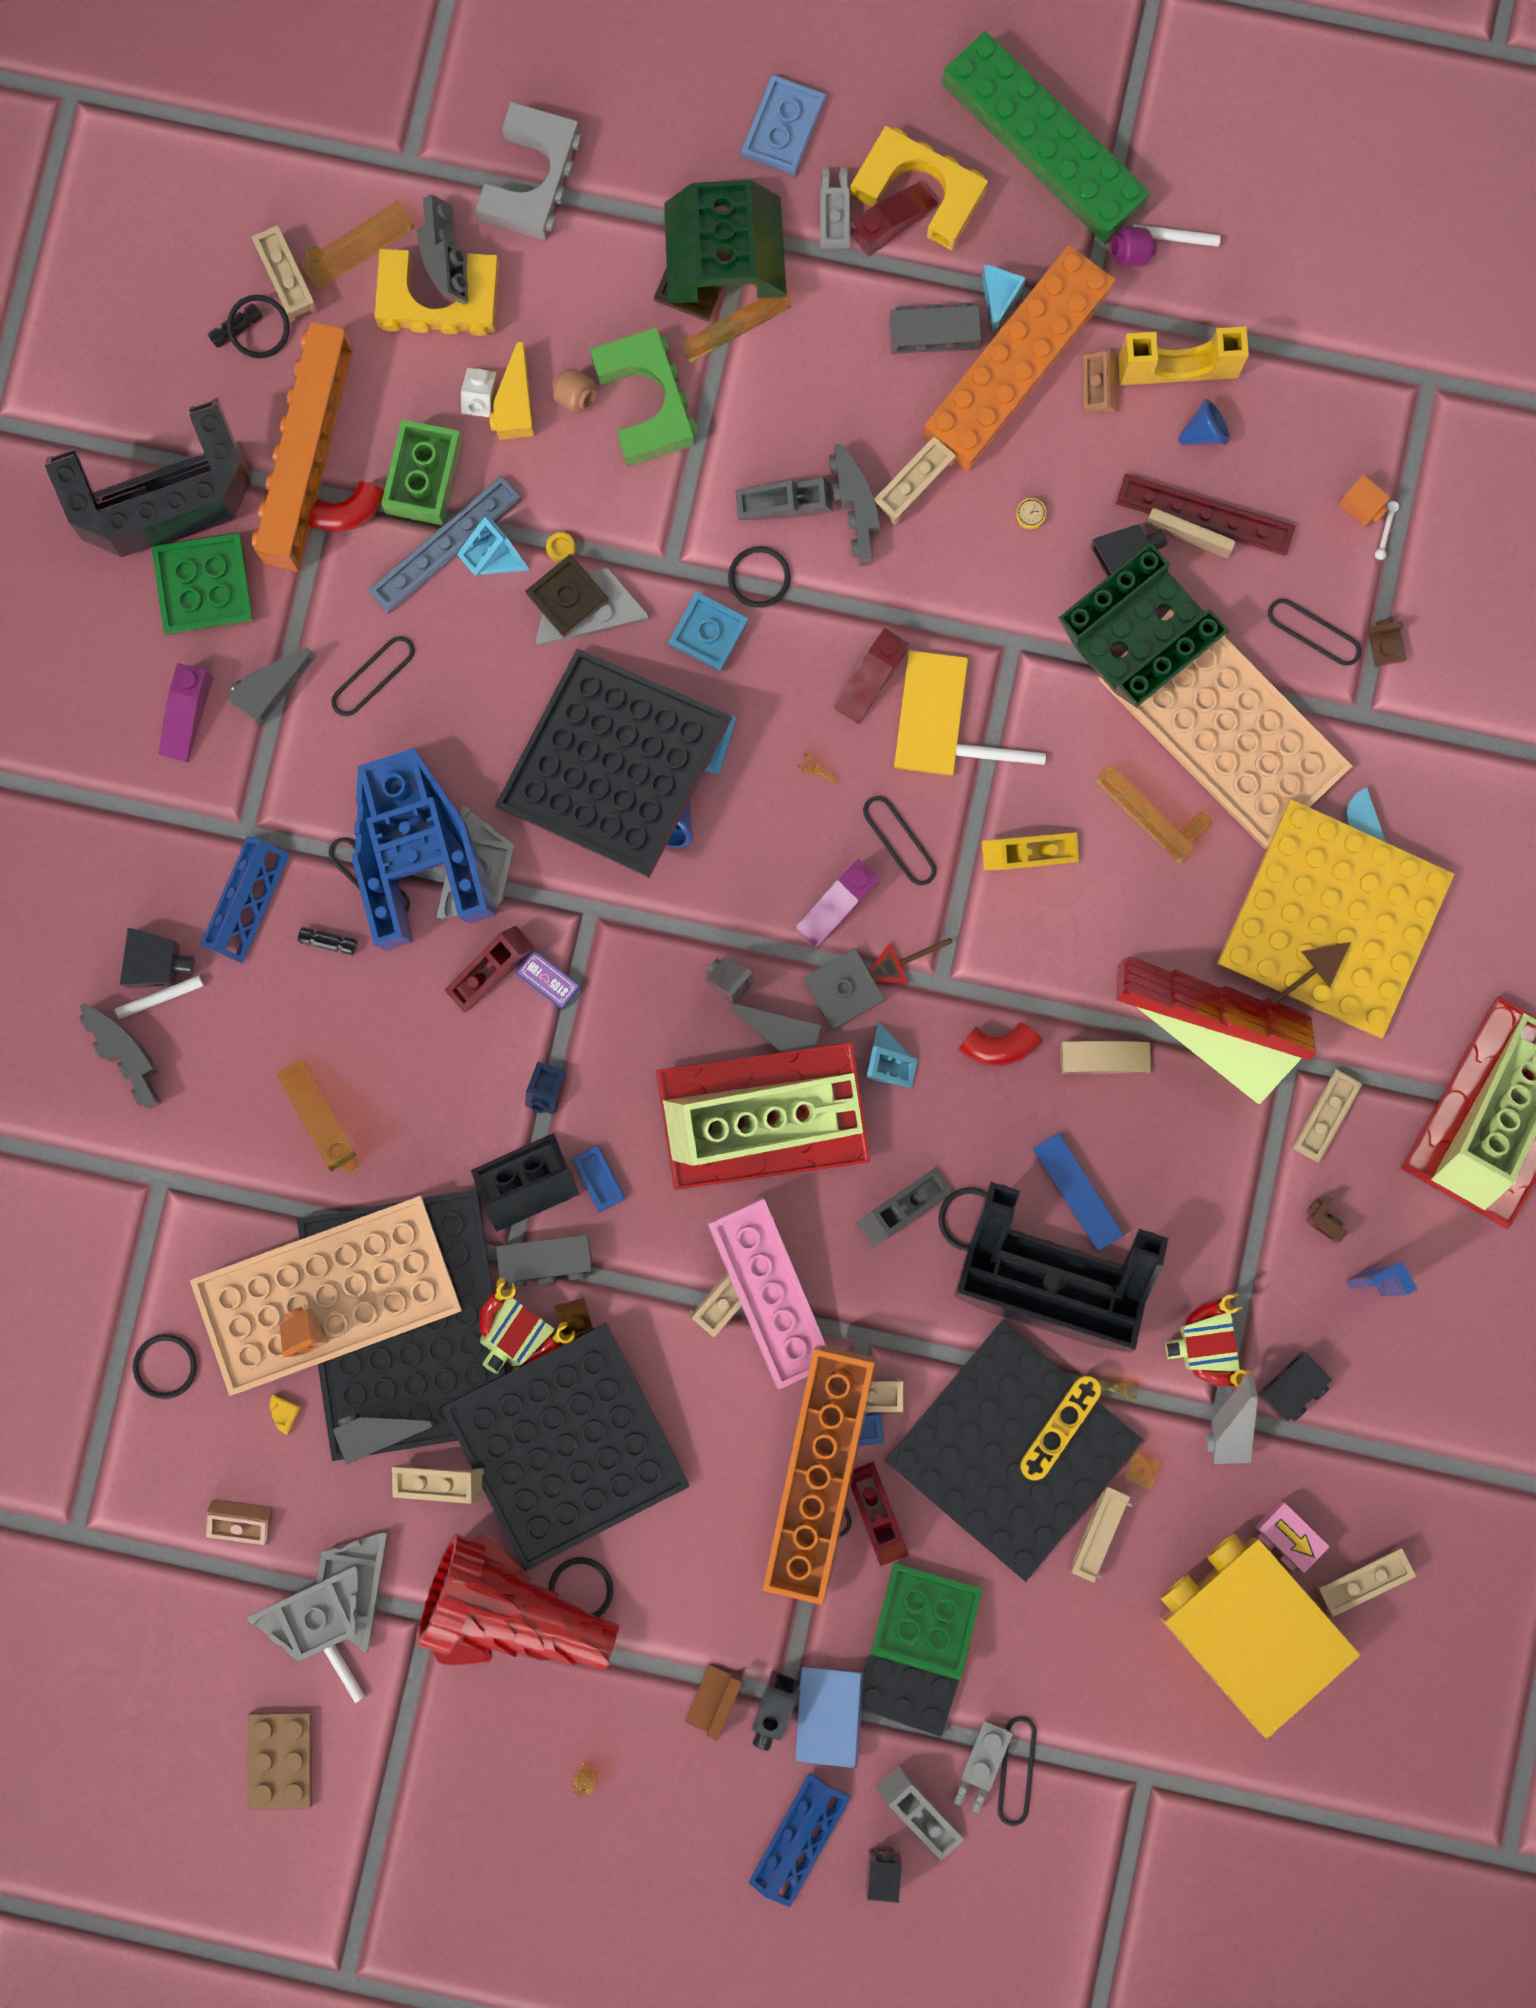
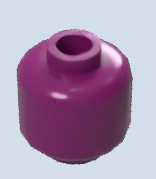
M1123 227L1111 240V255L1121 266H1145L1151 257L1155 255L1157 249L1156 240L1152 238L1150 231L1144 227Z

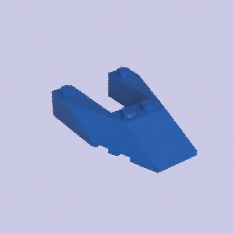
M412 748L358 766L356 793L358 810L357 822L354 824L356 841L352 861L374 946L383 950H390L414 942L398 879L443 864L445 865L459 919L470 924L497 915L491 889L468 828L417 750Z

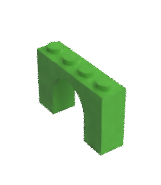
M657 327L589 349L600 385L628 376L642 375L656 381L665 393L664 404L655 417L646 422L617 431L618 441L627 467L694 446L693 435L698 434L693 417L687 418L684 408L688 407V402L684 390L678 391L675 381L679 380V375L675 363L669 364L666 354L670 353L669 345L665 335L659 336Z

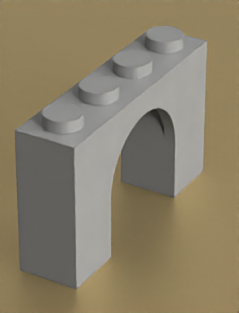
M510 102L502 127L504 140L541 152L550 162V171L545 181L539 187L528 192H513L484 183L476 207V214L480 222L546 240L548 231L553 232L557 219V215L554 212L557 204L561 205L565 195L563 184L565 178H570L572 174L574 160L571 159L574 150L579 151L583 134L579 131L578 121Z

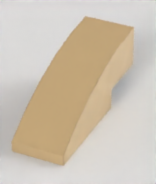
M1074 1041L1060 1043L1061 1074L1151 1073L1150 1042Z

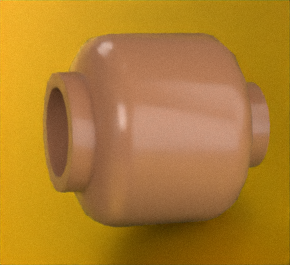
M568 369L558 374L553 381L554 400L573 413H580L590 409L596 401L597 390L595 382L576 369Z

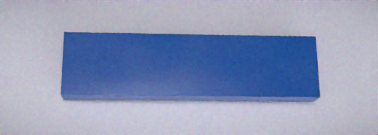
M1059 1132L1032 1149L1097 1252L1124 1236Z

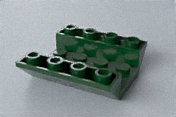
M752 180L697 182L689 184L664 203L668 303L698 302L697 287L756 284L757 299L787 297L780 196ZM722 205L728 206L730 208L726 212H718L715 210L717 207ZM722 254H729L732 256V259L721 261L718 257Z
M1151 542L1058 617L1076 650L1115 694L1136 708L1229 633L1228 628L1212 610L1208 609L1204 612L1168 572L1170 563ZM1160 607H1168L1171 609L1173 617L1167 621L1161 620L1157 617L1156 611ZM1121 644L1126 647L1127 655L1123 658H1116L1110 652L1111 647Z

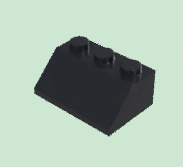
M554 1133L471 1170L483 1208L496 1232L580 1195Z

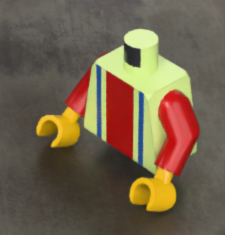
M505 1278L497 1280V1292L491 1294L480 1310L479 1331L482 1334L480 1342L491 1350L483 1365L498 1374L505 1362L512 1366L525 1364L560 1346L561 1343L566 1344L572 1341L575 1335V1330L570 1335L561 1333V1330L567 1327L568 1322H561L558 1325L557 1333H552L554 1328L512 1298L515 1295V1283L508 1290L501 1289L505 1284Z
M1232 1293L1223 1299L1203 1303L1186 1317L1185 1325L1180 1326L1181 1339L1165 1341L1167 1359L1184 1357L1186 1369H1192L1196 1378L1214 1386L1238 1387L1242 1382L1244 1374H1253L1249 1370L1239 1369L1231 1313L1241 1310L1242 1306L1234 1308L1230 1304L1231 1298L1239 1295Z

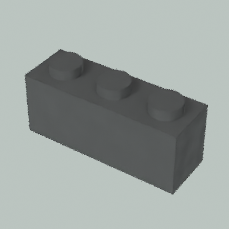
M963 302L955 304L954 307H942L939 304H931L923 309L900 306L895 310H890L891 354L977 350L980 347L979 305L972 306L971 303Z
M589 1235L496 1246L500 1278H505L508 1288H511L513 1283H515V1288L527 1286L526 1280L538 1279L539 1284L557 1282L556 1276L568 1275L569 1281L587 1279L586 1273L593 1272Z

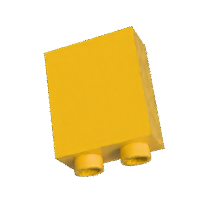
M1232 1533L1207 1555L1206 1558L1215 1567L1212 1572L1198 1584L1186 1574L1160 1597L1169 1608L1160 1619L1254 1728L1268 1739L1354 1662L1360 1654L1259 1539L1250 1537L1242 1543L1235 1533Z

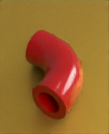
M359 481L351 497L345 501L333 503L317 499L311 509L308 524L312 528L335 533L356 529L374 516L382 503L384 490L369 482Z
M1019 1022L1011 1032L1000 1037L991 1036L976 1026L958 1050L983 1065L1006 1066L1022 1061L1038 1048L1043 1039L1032 1028L1022 1022Z

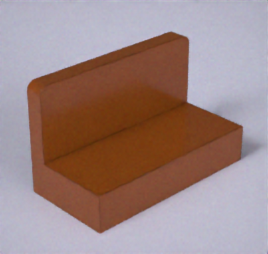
M709 1665L685 1722L707 1732L706 1736L718 1741L743 1679L713 1665Z

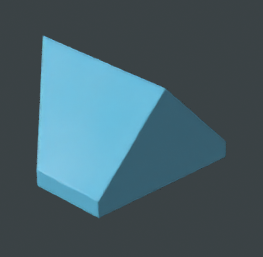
M984 265L982 281L991 332L998 331L1020 301L1026 278L992 265Z
M489 515L483 518L457 553L459 558L475 576L530 571L507 536Z
M878 1021L866 1079L912 1089L918 1059L913 1058Z

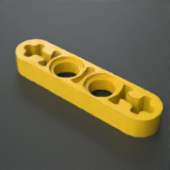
M1082 1376L1072 1384L1022 1457L1020 1469L1026 1478L1040 1480L1049 1472L1101 1394L1100 1384L1095 1378ZM1091 1382L1093 1384L1091 1389L1094 1391V1395L1092 1397L1086 1395L1081 1403L1087 1406L1082 1410L1078 1404L1069 1401L1072 1395L1075 1399H1078L1082 1392L1078 1388L1081 1383L1087 1385ZM1067 1406L1074 1407L1078 1413L1077 1420L1072 1424H1065L1060 1417L1061 1411ZM1048 1432H1056L1060 1437V1445L1054 1450L1047 1449L1043 1444V1438ZM1037 1446L1043 1452L1052 1455L1049 1461L1045 1457L1042 1458L1039 1466L1042 1468L1040 1473L1036 1471L1032 1474L1028 1473L1030 1467L1026 1463L1029 1459L1035 1461L1039 1456V1453L1034 1452Z

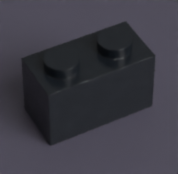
M1301 1352L1258 1395L1282 1421L1288 1422L1292 1419L1295 1422L1307 1411L1305 1405L1312 1398L1317 1401L1330 1389L1327 1384L1332 1379L1307 1352Z
M876 1846V1851L869 1850L866 1878L867 1900L899 1903L902 1862L900 1853L894 1852L892 1847Z

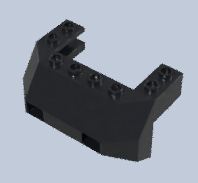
M218 398L198 406L189 407V416L204 454L94 492L75 448L46 458L45 468L67 520L83 541L117 556L125 557L235 517L251 482V472L240 441L235 442Z
M990 1182L973 1228L954 1297L980 1310L1092 1346L1127 1353L1135 1351L1145 1304L1163 1267L1169 1238L1139 1229L1123 1265L1108 1259L1096 1257L1077 1249H1071L1049 1240L1025 1234L1021 1231L1009 1229L1014 1217V1207L1020 1190Z

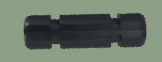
M254 303L246 306L243 313L239 311L235 314L233 321L235 336L248 328L250 322L254 324L262 318V313ZM227 320L220 324L221 328L218 329L216 327L208 333L209 339L216 347H220L227 342L225 340L229 337Z
M302 927L298 934V942L308 946L313 944L314 947L334 952L340 950L341 953L347 955H354L357 948V941L348 937L342 939L339 935L318 930L314 932L313 929Z

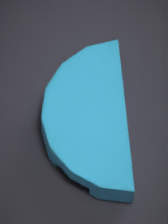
M1366 787L1357 792L1348 803L1345 812L1346 824L1386 842Z

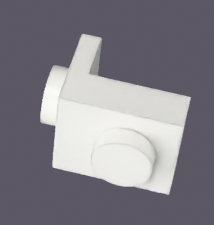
M467 368L461 388V412L463 414L489 417V413H491V399L497 381L495 371Z

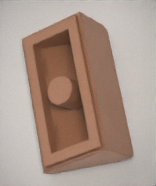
M1109 349L1082 354L1083 412H1118L1119 382L1117 354Z
M212 1500L207 1511L206 1537L266 1546L272 1508Z

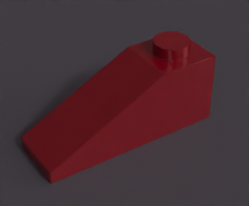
M919 181L873 205L851 222V236L866 255L870 257L938 206V203Z
M884 627L851 678L834 709L859 724L907 654L909 643Z
M517 926L504 930L485 947L445 991L462 1011L466 1012L511 973L536 947Z
M874 1461L855 1468L850 1487L880 1566L909 1556Z

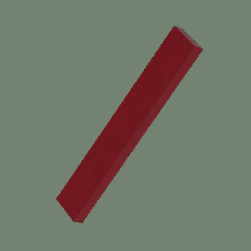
M1128 474L1124 476L1116 501L1117 505L1150 514L1152 508H1156L1235 541L1284 556L1288 552L1295 525Z

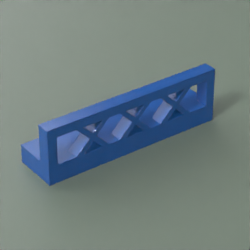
M247 836L200 946L243 963L290 853L263 840ZM270 851L278 855V859L273 868L266 870L264 859L267 852ZM262 879L265 889L262 895L254 898L252 892L254 882ZM250 907L253 914L251 921L242 925L240 914L243 909ZM238 934L241 944L235 954L226 950L230 937Z
M1403 1261L1376 1264L1346 1280L1350 1289L1376 1286L1381 1296L1408 1295L1418 1290Z
M809 1773L748 1883L765 1898L791 1907L851 1796L829 1786L818 1776ZM832 1796L837 1797L833 1808L826 1811L830 1798ZM820 1825L821 1829L818 1835L811 1839L810 1835L813 1829ZM805 1853L803 1862L795 1866L798 1856ZM790 1880V1885L785 1895L778 1894L782 1885Z

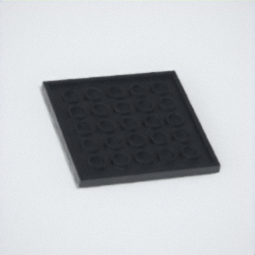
M577 648L495 806L504 812L650 878L732 717L725 712Z
M1001 1320L884 1461L1026 1582L1141 1444L1143 1439L1096 1401L1049 1472L1040 1480L1026 1478L1020 1469L1022 1457L1074 1381ZM1079 1386L1078 1388L1082 1391L1078 1399H1075L1072 1395L1069 1401L1078 1404L1084 1410L1087 1405L1081 1403L1086 1395H1091ZM1067 1406L1061 1411L1060 1417L1065 1424H1072L1077 1420L1078 1413L1074 1407ZM1048 1432L1043 1438V1444L1047 1449L1054 1450L1060 1445V1437L1056 1432ZM1037 1446L1034 1452L1039 1453V1456L1035 1461L1030 1459L1027 1461L1026 1464L1030 1467L1028 1473L1032 1474L1034 1471L1040 1473L1042 1471V1468L1039 1466L1040 1461L1043 1457L1049 1461L1052 1455L1043 1452Z
M607 1322L441 1407L472 1469L484 1468L482 1488L525 1571L690 1487Z

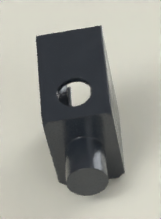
M1133 525L1093 539L1091 549L1108 577L1150 542L1159 550L1167 546V541L1161 530L1145 536L1139 525Z
M128 928L120 985L126 988L175 985L177 973L192 975L195 959L193 956L179 955L180 944L176 941Z
M773 1670L771 1671L752 1725V1730L756 1732L752 1742L755 1747L769 1751L774 1739H782L798 1697L799 1680Z

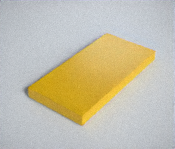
M917 651L908 652L894 769L953 776L968 658Z

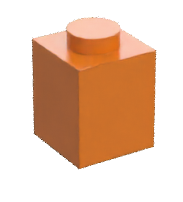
M1362 475L1344 495L1339 505L1366 527L1371 520L1377 523L1388 511L1385 504L1390 499V496L1365 475Z

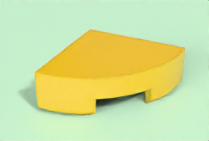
M272 1394L270 1400L272 1419L281 1432L289 1435L301 1406Z

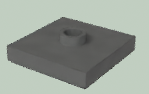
M855 948L803 977L832 1030L837 1029L885 1001Z

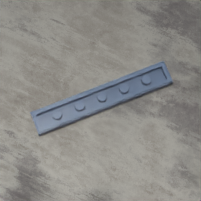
M501 475L368 590L369 593L390 614L457 556V553L485 516L489 515L496 522L520 502L522 497Z

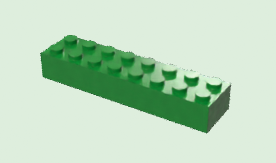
M986 30L943 69L941 84L1102 243L1106 244L1121 228L1147 205L1151 192Z

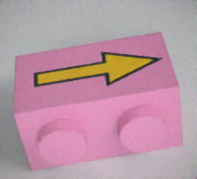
M1279 1501L1255 1526L1260 1532L1257 1538L1269 1550L1275 1547L1283 1555L1280 1561L1292 1572L1298 1569L1300 1572L1305 1573L1330 1547L1282 1501Z

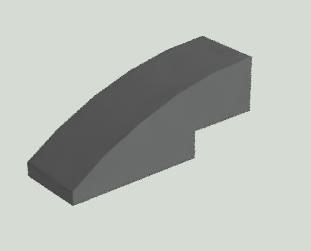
M823 477L801 482L787 480L736 490L739 520L780 519L833 512L831 483Z

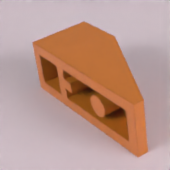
M302 1307L296 1308L285 1314L287 1320L279 1323L284 1357H299L328 1343L312 1309L304 1311Z

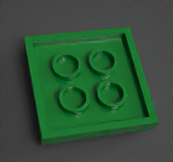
M240 533L151 547L163 633L166 636L254 622L242 536Z
M894 1563L870 1654L960 1680L983 1589Z

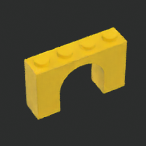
M885 125L851 184L850 196L872 207L881 202L890 184L899 175L909 171H922L932 175L941 184L944 191V199L928 226L927 238L953 251L987 191L988 180L980 172L974 169L967 170L960 166L954 158L947 155L943 157L934 152L930 145L924 142L917 143L908 138L904 131L898 128L891 129Z
M379 249L374 316L378 327H382L383 330L390 332L399 331L400 328L411 329L416 333L440 330L441 333L448 335L458 334V331L470 332L474 336H486L487 333H495L500 270L497 255H467L468 304L463 305L456 301L445 308L430 309L418 304L411 296L413 261L409 250Z
M1247 327L1216 328L1209 342L1197 347L1179 350L1158 348L1156 332L1126 333L1118 356L1120 385L1236 379L1239 377L1249 356Z

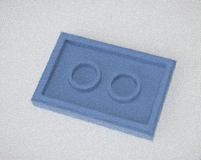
M772 74L741 150V157L795 177L824 105L826 94Z
M808 1666L801 1667L795 1761L849 1768L858 1767L864 1672Z

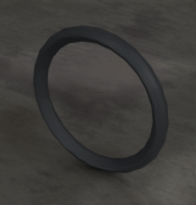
M255 294L240 299L232 307L227 319V331L232 344L240 352L253 358H266L276 354L284 347L290 333V323L286 311L279 302L271 297ZM264 301L278 310L283 319L284 332L282 338L274 348L268 351L254 352L248 350L239 343L234 334L233 321L235 314L248 302Z
M763 546L751 547L739 553L732 561L728 572V583L734 596L742 603L756 608L771 606L780 601L786 594L791 580L790 569L784 557L777 551ZM762 552L775 557L780 562L784 570L785 579L780 592L775 597L757 602L745 598L738 591L734 582V573L738 563L749 554Z
M968 1187L956 1190L945 1199L939 1211L938 1219L942 1235L953 1247L963 1251H967L968 1245L957 1242L948 1233L945 1226V1213L949 1204L958 1196L972 1193L985 1198L986 1191L979 1188Z
M163 1334L148 1339L137 1350L133 1360V1374L137 1385L143 1392L157 1399L175 1398L184 1393L193 1383L197 1370L196 1356L187 1342L174 1335ZM159 1341H172L179 1344L187 1352L190 1359L191 1367L188 1379L179 1389L173 1392L161 1393L154 1391L143 1382L140 1376L139 1362L142 1354L150 1345Z
M585 1557L572 1558L558 1566L549 1582V1590L555 1591L558 1576L569 1566L588 1564L600 1571L607 1585L606 1599L600 1609L591 1615L597 1617L603 1615L613 1597V1582L605 1567L599 1562Z

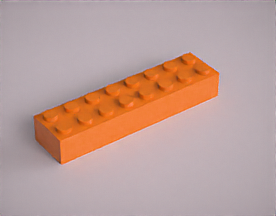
M1068 245L926 422L922 437L930 441L935 436L956 455L955 462L967 471H970L1113 290L1116 279Z
M310 322L308 331L304 330L302 334L301 348H303L301 359L296 360L294 367L295 385L289 388L287 395L288 414L287 416L283 415L280 423V433L283 434L280 444L277 443L274 448V470L268 473L266 480L267 499L266 501L262 500L260 504L259 518L262 519L259 529H255L252 536V546L265 565L296 572L300 570L310 529L308 524L309 516L317 500L354 349L345 329Z
M819 1344L813 1350L762 1591L823 1605L827 1597L878 1358Z

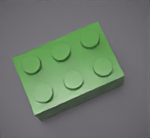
M401 419L381 503L386 514L444 525L463 445L460 431Z

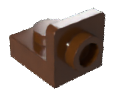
M1393 618L1375 622L1376 626H1373L1368 632L1375 667L1404 662L1407 658L1401 635V629L1404 627L1403 622H1394Z
M1325 1196L1321 1200L1316 1198L1306 1211L1310 1216L1305 1222L1332 1242H1341L1348 1233L1342 1228L1343 1222L1332 1214L1328 1213L1327 1216L1323 1214L1333 1199L1329 1196Z
M585 1298L555 1305L559 1324L561 1322H568L567 1327L561 1330L562 1334L570 1335L575 1330L574 1338L593 1329Z

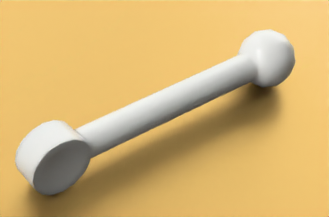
M1395 501L1389 502L1386 506L1388 508V515L1379 549L1375 551V557L1378 560H1383L1386 557L1385 547L1393 516L1399 509V505Z

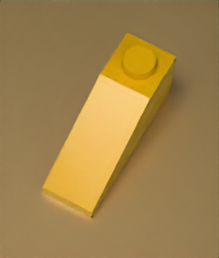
M523 342L516 343L493 402L494 413H489L491 431L497 432L499 440L534 436L526 352Z
M1077 832L982 840L984 870H1006L1079 862Z

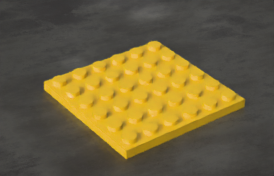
M1290 799L1220 954L1217 965L1281 993L1313 968L1302 951L1351 942L1330 988L1319 974L1316 973L1287 995V997L1382 1039L1451 884L1454 873Z

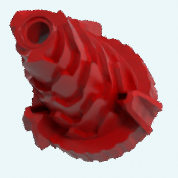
M458 1534L452 1536L438 1564L424 1603L417 1629V1646L433 1651L438 1663L445 1665L489 1663L492 1659V1651L490 1650L492 1649L513 1657L520 1653L537 1660L553 1659L574 1667L575 1663L578 1662L602 1670L607 1668L616 1642L619 1624L588 1614L581 1608L558 1598L559 1593L530 1583V1577L519 1574L522 1567L500 1546L487 1537L479 1536L475 1539H470Z

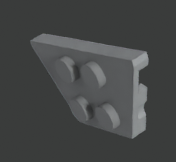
M608 568L599 569L587 573L607 595L609 601L565 638L560 635L542 614L536 644L537 647L648 621V616Z
M462 806L460 816L468 828L488 880L495 906L502 905L515 845L474 814L468 807ZM447 873L436 917L441 920L458 916Z
M382 1532L321 1552L316 1584L355 1565L359 1568L357 1634L348 1638V1640L358 1646V1649L362 1652H368L370 1647L388 1532Z
M355 1565L247 1617L252 1625H256L269 1636L268 1638L275 1644L282 1646L290 1656L300 1662L357 1634L359 1568Z

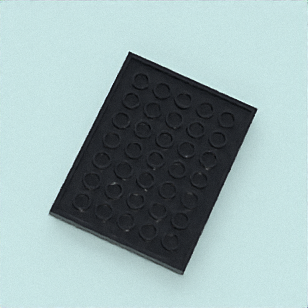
M478 1190L423 1198L462 1312L318 1364L332 1461L344 1459L332 1429L340 1426L338 1420L352 1414H356L357 1419L370 1416L434 1420L436 1426L370 1455L458 1441L441 1408L442 1405L506 1373L505 1365L502 1366L498 1374L491 1372L483 1365L491 1350L480 1342L482 1336L479 1331L480 1310L493 1293ZM402 1202L297 1219L299 1239H304Z

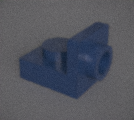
M537 1062L526 1090L525 1106L538 1113L554 1114L556 1101L566 1077V1070Z

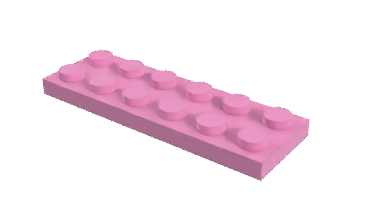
M761 1197L706 1223L775 1386L780 1390L807 1377L814 1348L817 1344L826 1346L766 1201Z

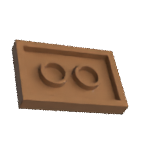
M311 1712L248 1714V1810L311 1808Z

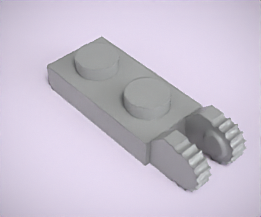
M822 168V188H820V249L850 248V188H847V168H841L839 172L840 188H829V168Z
M984 1720L962 1774L961 1780L963 1781L956 1795L955 1804L960 1806L964 1802L969 1783L979 1787L980 1791L974 1799L972 1811L977 1814L979 1813L987 1791L990 1792L1013 1732Z

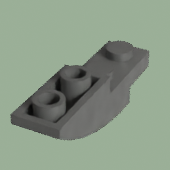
M430 194L423 199L425 225L417 229L421 257L436 287L444 295L466 305L469 303L465 251L455 246L452 205Z
M835 444L834 454L829 455L831 473L836 472L837 483L832 484L834 502L840 501L841 510L852 509V511H848L849 529L855 528L856 539L851 540L853 558L858 557L859 566L871 565L872 555L869 536L879 535L880 523L875 501L867 480L857 463L841 444Z
M86 1004L79 1006L83 1013L79 1017L87 1032L92 1031L97 1040L93 1042L96 1052L101 1058L105 1057L106 1060L115 1062L118 1059L121 1060V1062L117 1063L118 1068L125 1079L130 1078L134 1086L131 1092L139 1106L143 1104L148 1109H153L162 1104L148 1078L159 1071L142 1045L128 1030L105 1013Z

